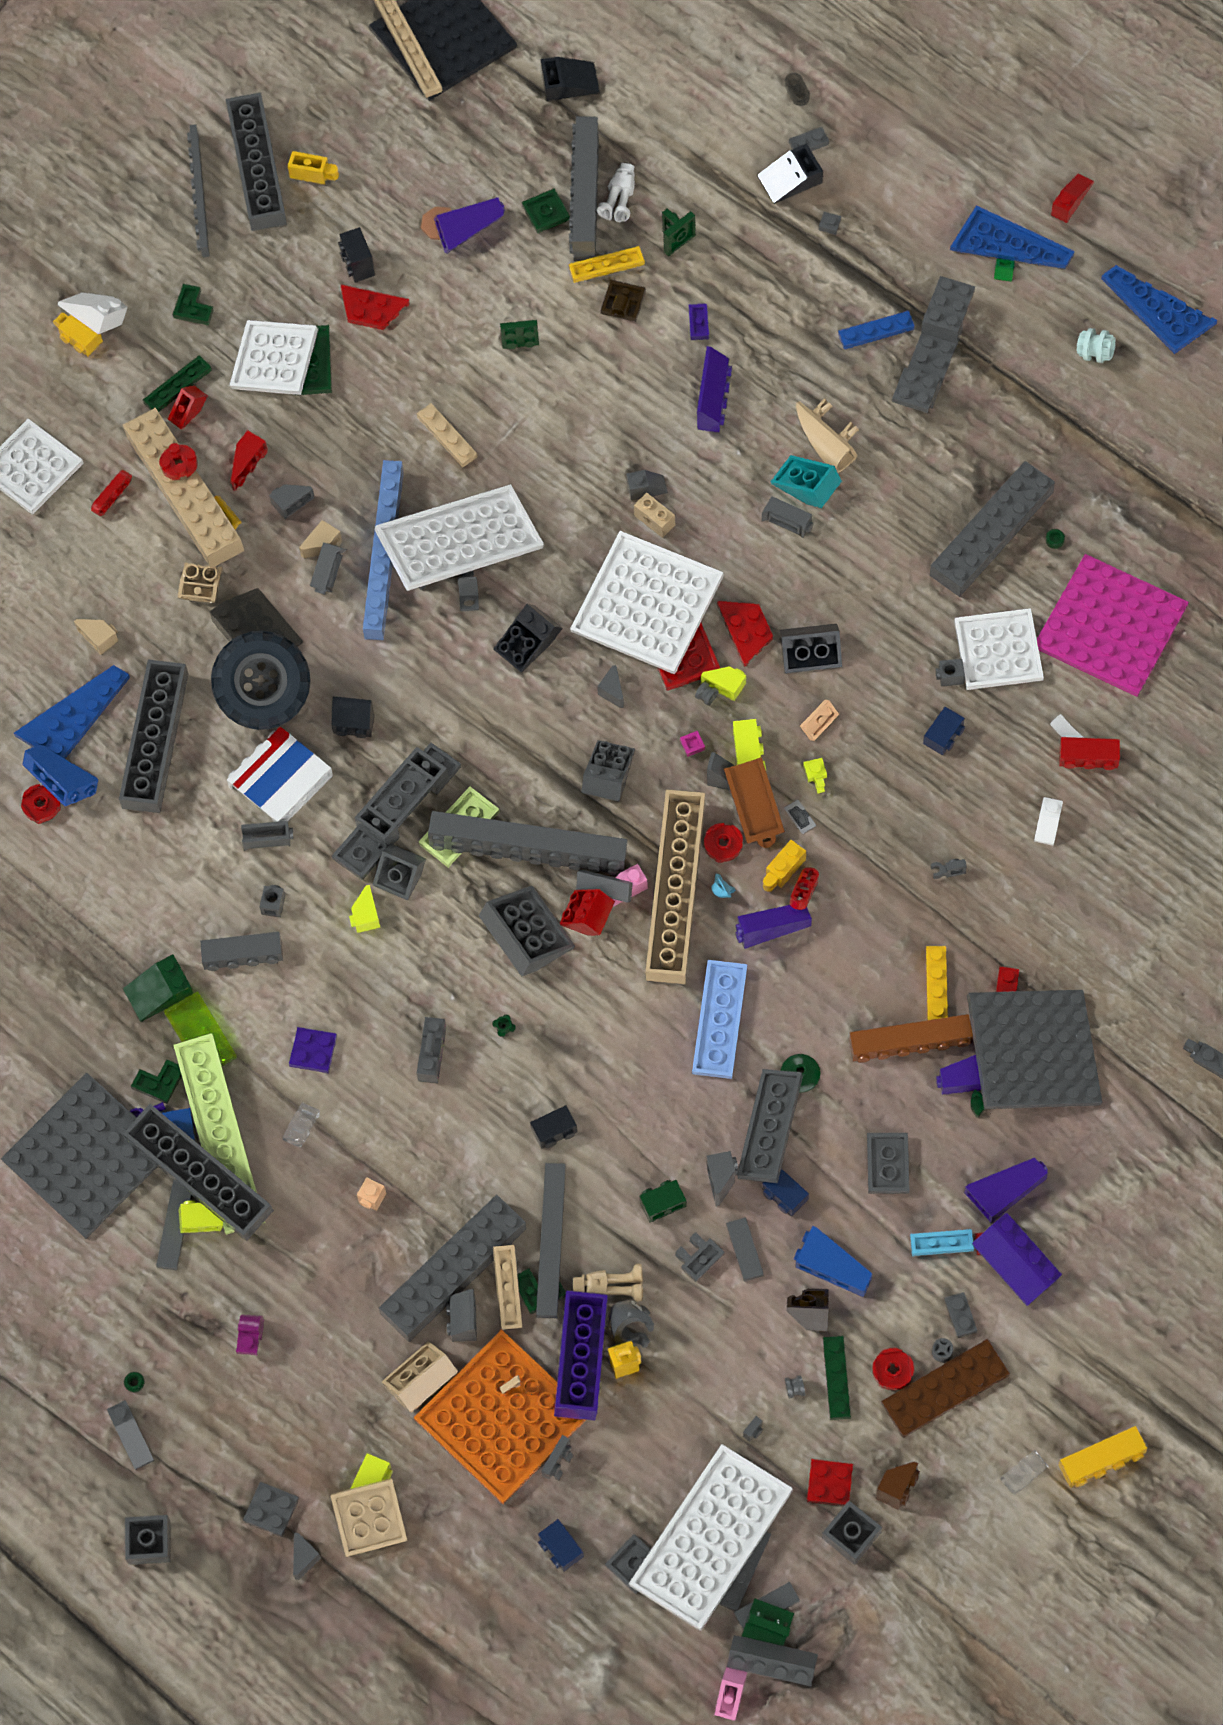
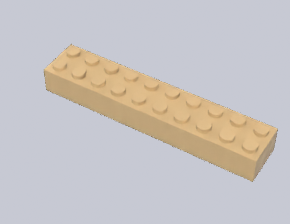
M154 408L123 424L127 439L210 568L244 552L239 535L197 471L189 477H180L181 480H172L163 474L159 465L161 454L170 444L179 443L157 409ZM182 460L175 461V465L182 463Z
M666 790L645 971L646 981L686 984L705 810V793Z

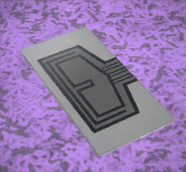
M799 800L784 807L802 834L816 827V824Z

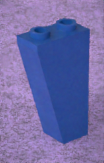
M41 744L25 750L22 765L64 806L96 794L98 779Z
M812 1226L811 1230L806 1231L804 1234L802 1249L798 1248L794 1256L796 1261L795 1268L864 1297L872 1280V1273L817 1227Z

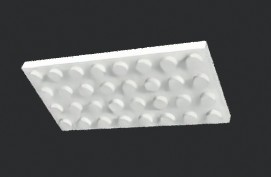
M511 485L375 526V532L407 591L542 549L544 545Z
M721 1444L639 1567L629 1586L701 1631L785 1504L793 1488Z

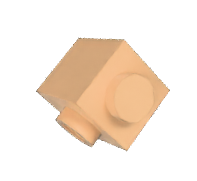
M366 1177L357 1193L359 1204L367 1209L372 1208L377 1211L386 1195L385 1186Z

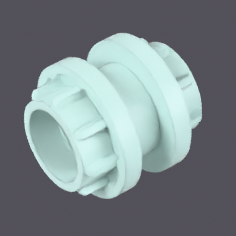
M1089 328L1087 331L1083 330L1078 338L1077 354L1083 357L1085 361H1090L1092 356L1096 357L1098 363H1104L1105 360L1109 361L1112 359L1115 351V337L1109 334L1107 330H1102L1100 335L1096 334L1094 328Z

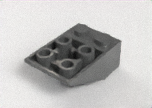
M598 740L583 774L581 793L620 801L635 748Z

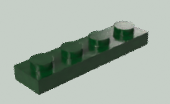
M198 355L142 399L143 403L150 410L156 408L160 412L178 397L181 388L193 386L211 372V366Z
M844 1336L823 1337L830 1420L851 1419Z

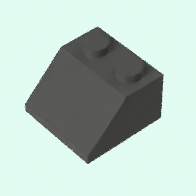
M390 844L382 851L372 885L408 900L422 875L426 858Z
M731 1151L707 1156V1172L716 1207L720 1206L734 1185L735 1176L738 1172L736 1157H732Z
M469 1289L450 1296V1303H446L447 1315H450V1323H447V1335H451L452 1342L477 1341L476 1299L474 1290Z

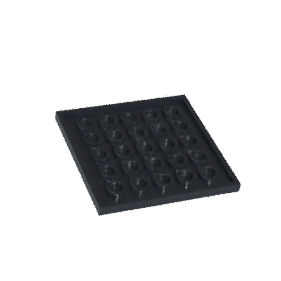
M409 0L399 6L442 86V92L427 97L428 101L517 48L515 40L481 0ZM383 17L370 23V31L423 93Z

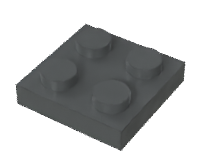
M260 1482L243 1521L283 1537L299 1497Z

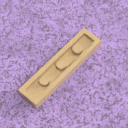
M432 403L416 413L417 418L462 467L477 458V453Z
M514 1245L493 1247L501 1330L522 1328Z

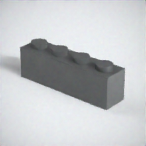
M280 932L200 941L204 970L216 971L219 968L225 967L235 969L242 965L257 966L259 963L276 964L279 961H283Z
M734 1635L727 1668L811 1686L818 1654Z

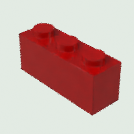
M1061 737L1059 744V766L1067 769L1084 767L1085 769L1103 768L1105 770L1118 769L1120 762V739Z

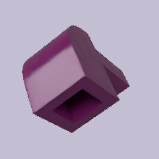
M241 1314L238 1323L237 1354L258 1355L259 1340H262L263 1316Z

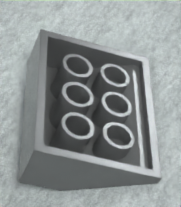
M533 886L486 902L479 914V917L521 977L538 971L575 947Z

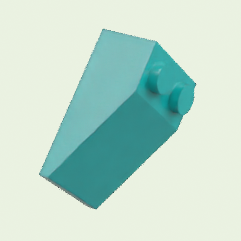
M790 455L770 482L775 487L803 503L822 508L842 480L833 465Z

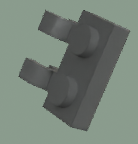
M695 1232L690 1237L689 1242L699 1250L690 1256L681 1246L675 1252V1256L681 1262H684L681 1269L697 1282L725 1252L711 1238L705 1242Z
M562 1435L541 1471L543 1477L550 1480L553 1476L558 1481L562 1477L563 1472L560 1470L561 1464H559L561 1459L564 1458L566 1462L570 1463L573 1454L570 1452L572 1447L568 1437Z

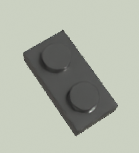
M823 127L789 138V144L794 149L807 143L810 150L813 151L829 145V139Z
M965 1292L945 1297L944 1301L957 1338L977 1333V1327Z

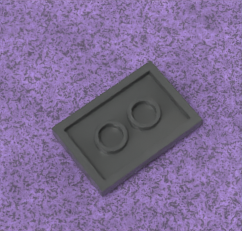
M867 1133L868 1194H909L908 1133Z

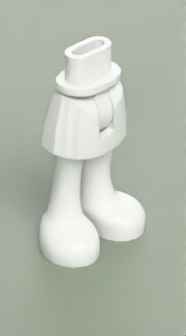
M621 163L620 168L616 170L608 185L610 194L607 203L602 202L597 206V213L606 220L612 219L617 196L621 195L619 205L615 209L614 219L616 222H624L629 219L631 212L626 205L628 197L633 195L635 173L633 171L635 167L633 165Z

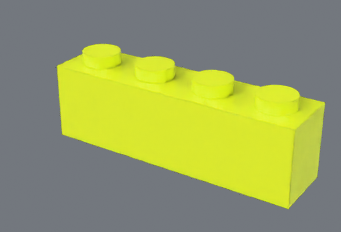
M756 719L733 721L737 765L755 760L764 755L763 743H759L758 737H762L761 726H757Z

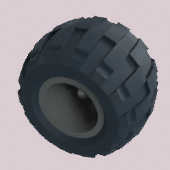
M263 630L241 634L226 644L217 655L211 674L212 692L222 712L235 723L256 730L279 727L296 716L306 702L311 683L310 670L301 650L286 637L275 632ZM260 662L266 665V668L262 671L257 668ZM246 669H251L253 671V675L251 677H247L245 675ZM271 670L277 671L278 675L276 678L269 676ZM259 675H263V679L269 680V682H264L262 686H259L258 682L252 681V679H257ZM251 683L253 686L252 690L246 691L244 685ZM270 684L277 686L275 692L269 691L268 687ZM259 690L264 692L262 699L256 697V692Z

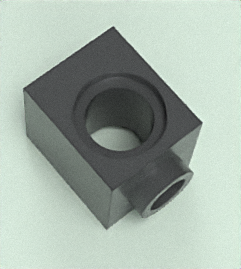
M962 659L939 661V667L935 669L936 680H940L941 687L964 684L965 673ZM946 671H952L954 674L949 675V674H946L945 672H946Z
M278 885L264 886L259 906L262 915L281 918L285 901L283 888ZM270 898H278L275 902H269Z

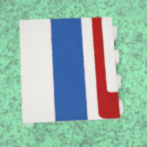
M280 726L276 731L273 730L269 734L268 739L263 744L261 743L256 747L255 752L250 757H246L242 761L241 766L237 770H233L229 774L227 783L230 789L235 787L270 816L273 822L289 821L333 774L330 766Z

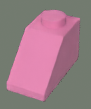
M638 864L621 872L616 877L617 879L633 882L632 897L648 889L647 878ZM613 899L615 901L614 906L623 902Z
M726 1667L714 1715L735 1721L748 1672Z

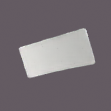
M1061 714L1050 723L1061 737L1084 738Z

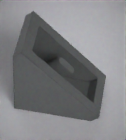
M614 665L597 686L598 695L619 708H624V698L617 666Z
M294 1533L293 1576L295 1580H300L321 1557L299 1533Z

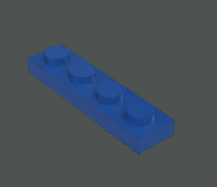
M909 311L839 330L838 336L845 350L914 330L915 325Z

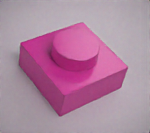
M698 731L680 737V742L687 757L705 750V745Z

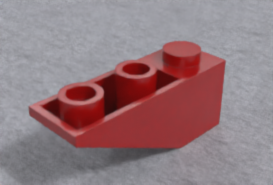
M248 430L236 444L231 475L233 491H236L238 487L244 484L248 474L255 470L259 460L263 459L268 451L266 441Z

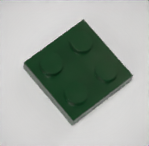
M555 188L521 202L537 234L569 221L570 215Z
M537 320L500 323L503 349L530 348L539 345Z

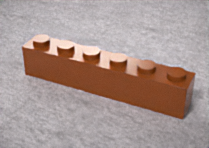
M969 1014L849 1032L853 1062L858 1061L859 1063L868 1062L874 1058L884 1060L893 1055L903 1057L913 1052L922 1054L932 1049L947 1050L952 1046L966 1047L973 1041Z

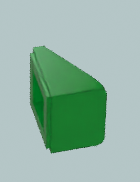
M997 259L994 279L1012 281L1015 261Z

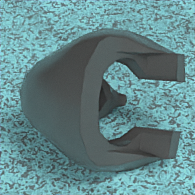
M632 1300L619 1301L612 1306L610 1310V1324L613 1338L617 1344L620 1345L632 1341L633 1344H639L643 1348L648 1346L650 1340L645 1333H632L627 1329L628 1324L638 1321L644 1323L649 1332L654 1331V1323L649 1316L650 1311L647 1307L639 1305Z

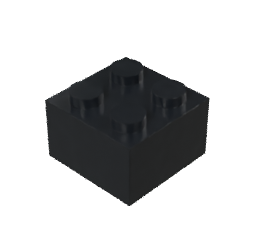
M358 227L339 234L340 242H338V246L341 251L340 256L342 262L346 263L348 276H352L355 283L374 277L373 258L361 228Z

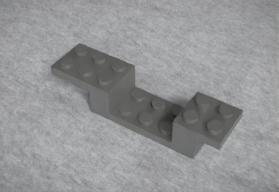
M940 276L923 318L922 331L908 368L904 367L893 395V403L928 413L929 408L933 409L961 337L963 321L976 286Z
M430 743L424 751L416 747L355 816L356 828L333 853L332 859L363 881L380 861L382 851L390 844L394 845L400 838L398 828L430 791L437 795L461 768V763L433 743Z

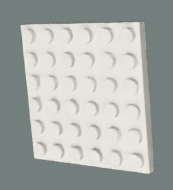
M619 531L570 630L575 634L675 674L724 574L719 570Z

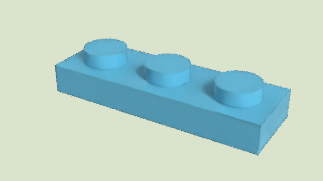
M972 1229L910 1234L912 1256L974 1251Z

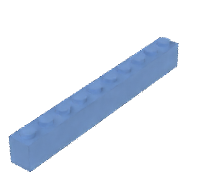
M383 460L375 526L396 520L399 517L404 475L402 461ZM374 532L363 633L365 639L384 640L393 564L376 532Z

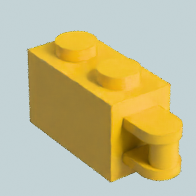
M292 151L288 163L290 178L324 185L326 179L334 181L339 178L338 167L335 164L328 163L327 157Z
M61 312L53 320L54 325L59 330L61 340L66 344L70 343L73 345L74 349L80 354L84 353L89 356L103 342L101 334H97L71 314L68 316Z
M790 840L766 867L763 889L771 892L777 885L782 888L806 861V850L793 840Z
M632 1341L608 1348L609 1361L616 1379L639 1371V1364L642 1363L638 1346L634 1347Z

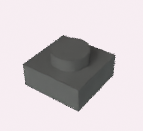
M824 212L819 224V231L836 235L842 216Z
M755 1416L743 1431V1437L749 1442L753 1437L757 1439L763 1431V1428H761L763 1421Z

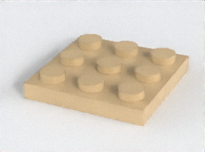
M392 1478L330 1494L346 1557L407 1541Z

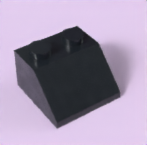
M333 696L331 722L333 734L338 736L352 735L357 738L372 737L375 718L372 701Z

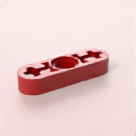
M121 470L94 501L91 511L98 516H103L130 484L132 475L125 470Z
M807 867L801 871L791 893L790 906L792 908L803 910L808 906L819 879L817 869ZM800 887H806V888H808L809 890H804V889H801Z

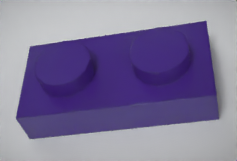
M707 304L689 305L691 340L709 339Z

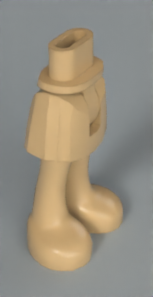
M635 1264L632 1272L625 1274H609L602 1270L586 1274V1277L585 1274L582 1277H573V1291L604 1295H625L633 1297L637 1302L643 1301L642 1264ZM614 1283L634 1284L628 1287L609 1286V1284Z

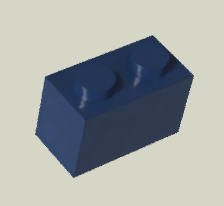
M944 707L925 733L923 744L944 755L946 750L950 751L952 749L956 736H961L963 733L965 718Z
M783 1169L780 1171L778 1183H762V1193L770 1201L773 1199L784 1214L788 1213L793 1216L809 1200V1193Z
M559 1519L538 1533L539 1541L537 1543L544 1552L548 1550L551 1554L550 1560L556 1569L560 1567L564 1572L584 1557L583 1551Z

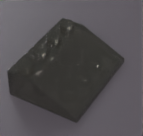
M259 588L225 600L209 611L212 622L229 642L241 634L263 630L280 634L293 642L297 647L303 643V640ZM260 662L257 668L262 671L266 668V665Z

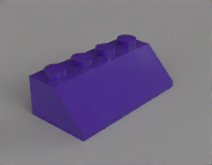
M711 346L706 348L697 407V430L720 432V426H724L725 414L722 413L723 409H727L728 398H725V393H729L730 382H727V379L732 375V366L729 365V358Z
M1007 1212L972 1243L975 1249L1026 1306L1031 1304L1062 1276L1060 1271Z

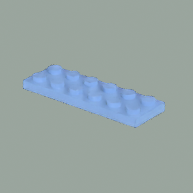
M708 960L692 1068V1074L732 1079L747 964Z

